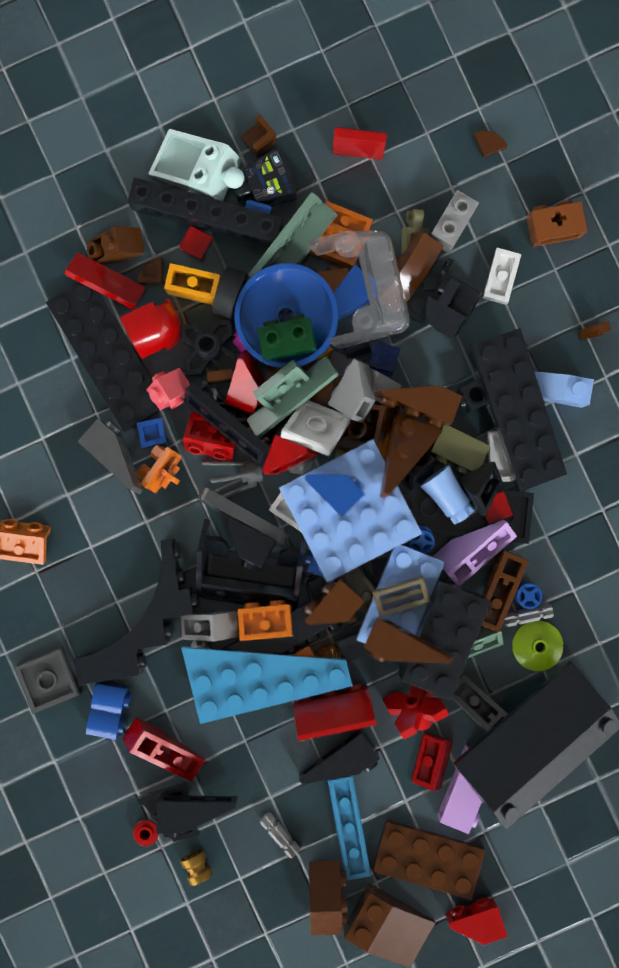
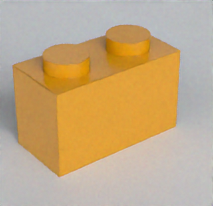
M170 263L164 289L168 295L213 305L221 275Z

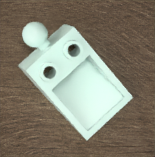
M172 129L168 130L148 173L150 176L183 191L223 201L229 187L239 188L244 182V174L238 168L242 159L228 144Z

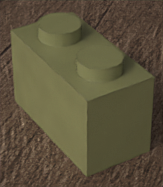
M448 425L441 426L442 433L429 450L434 455L433 457L436 459V462L445 466L447 462L457 466L455 471L463 475H467L480 468L491 446Z

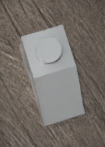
M215 611L181 616L182 640L219 641L238 637L237 612Z

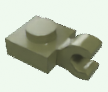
M413 209V211L406 212V222L409 227L402 228L401 254L405 253L414 233L425 232L429 235V229L423 228L424 210Z

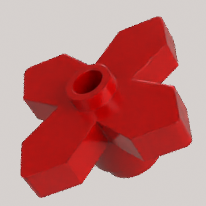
M412 685L409 695L395 691L384 697L383 702L390 715H399L395 725L401 737L406 739L417 733L418 730H426L433 722H437L449 715L441 698H431L434 693Z

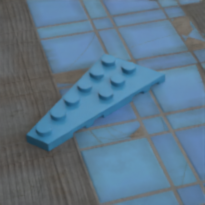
M181 647L200 724L352 686L346 659Z

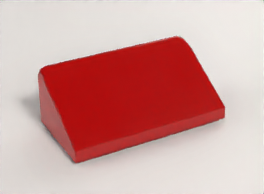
M426 732L423 733L411 782L433 791L441 789L453 744L452 739Z

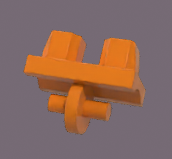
M155 445L150 454L151 457L157 460L152 468L143 464L136 473L142 481L140 484L143 487L157 493L161 486L166 489L171 481L178 485L180 480L175 475L180 469L177 464L182 456L169 447L165 448Z

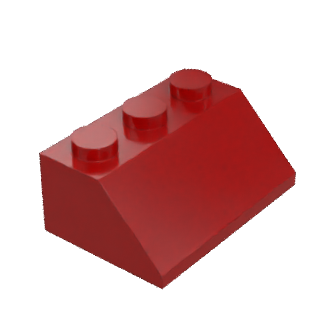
M361 682L353 683L352 686L347 687L345 690H334L293 701L298 741L377 725L368 686H362Z

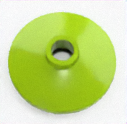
M538 620L525 623L519 627L513 637L512 650L516 660L526 669L545 671L552 668L561 658L563 640L559 631L553 625ZM539 642H542L544 645L542 651H536L535 647Z

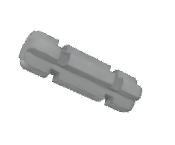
M543 604L539 608L516 610V613L513 611L507 612L504 624L507 627L517 625V623L524 624L538 621L540 618H552L554 611L551 604Z
M271 812L264 814L260 819V824L265 830L268 829L269 835L280 848H284V852L289 858L295 857L300 851V846L295 841H292V837L279 822H275L276 818Z

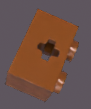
M565 200L554 207L548 208V205L534 207L533 211L526 218L532 247L581 238L587 232L582 201L573 203V200Z

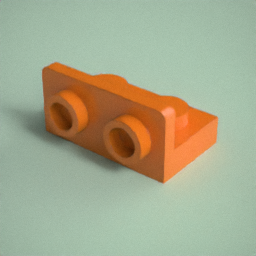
M14 519L1 520L0 559L44 565L50 526L37 522L22 523Z
M285 600L270 601V606L260 607V603L244 604V609H238L240 641L293 636L292 606L290 604L285 605Z

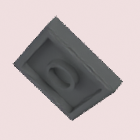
M64 647L14 666L32 714L82 694Z

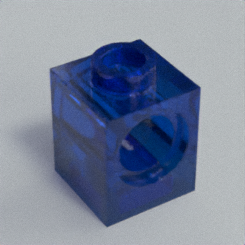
M376 341L369 367L383 375L392 377L401 348Z

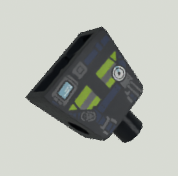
M279 148L272 150L244 167L243 172L246 182L239 188H234L238 201L253 197V200L272 206L297 200L296 190Z

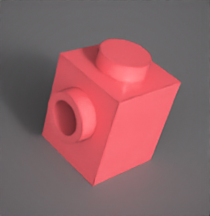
M178 368L167 374L165 371L156 374L152 378L153 383L146 390L149 393L150 399L157 405L160 411L167 407L174 409L184 402L185 391L190 386V383L181 369Z

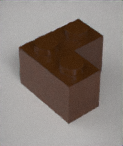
M340 861L309 862L311 936L342 935V924H347V896H341V887H346L345 871H340Z

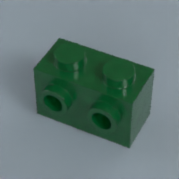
M304 314L290 316L289 321L279 323V320L266 321L263 323L264 327L257 328L263 360L267 362L318 351L312 320L310 317H305Z

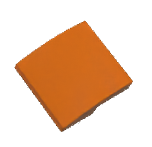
M326 201L325 204L337 213V217L309 253L351 270L356 264L373 219Z

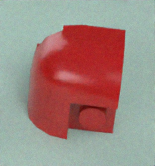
M170 299L164 300V304L154 306L153 302L120 317L129 338L142 359L163 348L170 351L177 346L182 337L181 319Z

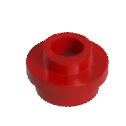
M149 819L139 821L133 830L135 841L142 846L152 845L159 836V834H156V823ZM148 830L150 832V836L144 837L141 834V831Z

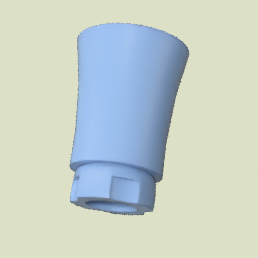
M449 465L439 469L420 484V487L436 502L446 517H449L454 524L465 520L475 511Z

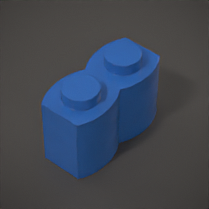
M107 681L95 684L86 734L114 740L120 736V733L124 734L127 725V718H123L125 708L129 709L132 699V693H128L129 686Z

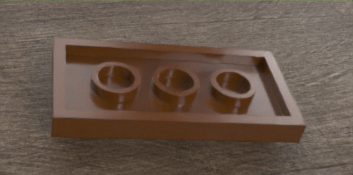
M386 819L372 870L375 873L472 900L486 850L482 846Z

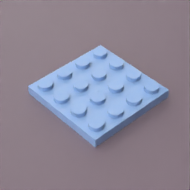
M374 440L279 487L327 582L422 534L398 486L389 496L385 498L379 497L385 461ZM308 474L347 475L350 479L355 476L365 486L362 490L365 496L341 517L304 478Z

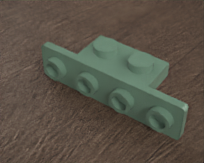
M324 357L305 372L292 360L252 392L255 398L264 405L247 419L253 433L258 438H261L335 379L339 374L331 361Z

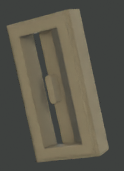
M423 576L372 591L380 618L431 602ZM420 584L419 588L383 599L379 598L381 595ZM420 593L423 594L422 598L416 600H412L386 609H383L382 605L398 601Z

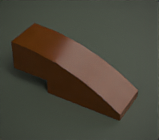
M425 232L414 233L404 255L398 256L376 301L394 313H398L424 280L444 245Z

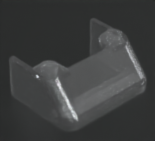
M347 230L307 242L308 247L317 256L337 251L345 258L359 256L370 306L360 308L354 313L352 318L354 332L329 338L330 344L340 349L401 333L408 328L410 316L393 242L386 232Z

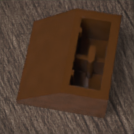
M338 577L336 580L333 579L327 582L322 588L324 593L319 600L314 598L304 609L306 613L305 622L309 625L347 622L365 601L360 594Z

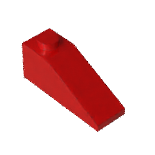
M138 717L134 719L122 737L130 753L191 782L206 761L202 756L169 734Z

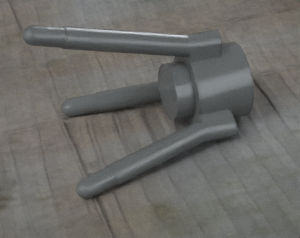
M252 459L245 461H201L202 465L244 466L240 468L239 473L211 478V483L242 478L243 483L248 482L221 495L225 498L234 496L249 488L258 487L257 482L263 481L261 467L256 462L253 463Z

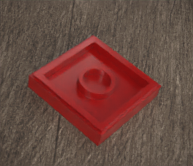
M336 127L334 130L333 155L382 160L387 134L384 132Z

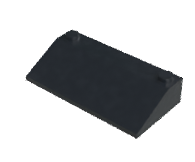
M569 661L456 759L453 764L490 814L507 830L619 730V719L574 663Z

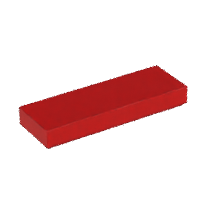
M78 252L65 271L66 276L133 310L146 290V287Z

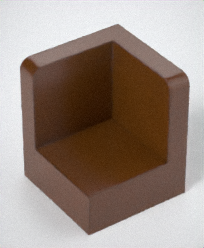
M258 114L256 116V124L241 136V140L258 159L276 144V133L262 115Z

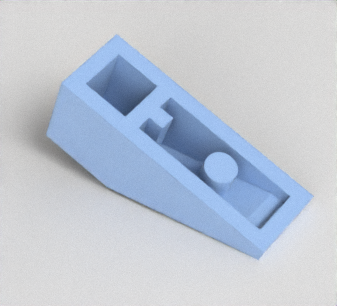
M534 371L544 401L580 408L590 405L594 379Z

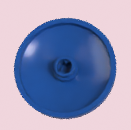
M283 263L262 269L244 285L236 302L235 326L240 341L253 357L272 367L283 368L292 360L300 367L312 363L331 345L338 328L339 311L333 291L319 274L302 265ZM304 314L305 317H310L318 351L268 362L263 360L257 328L264 327L263 323L270 320H279V323L287 322L289 317L293 315Z

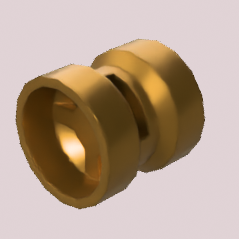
M203 849L194 850L180 859L182 868L189 872L187 880L191 886L198 885L213 875L211 866L206 864V854Z

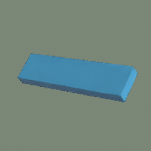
M353 775L329 779L328 785L346 881L370 877L371 871Z

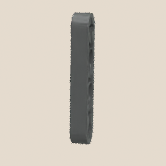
M206 487L202 488L197 497L200 502L224 516L231 517L276 540L275 544L283 547L289 537V534Z

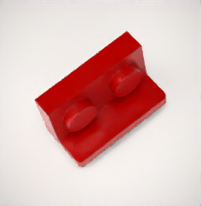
M191 412L183 437L184 450L195 455L204 454L213 456L217 460L232 461L235 444L198 413Z

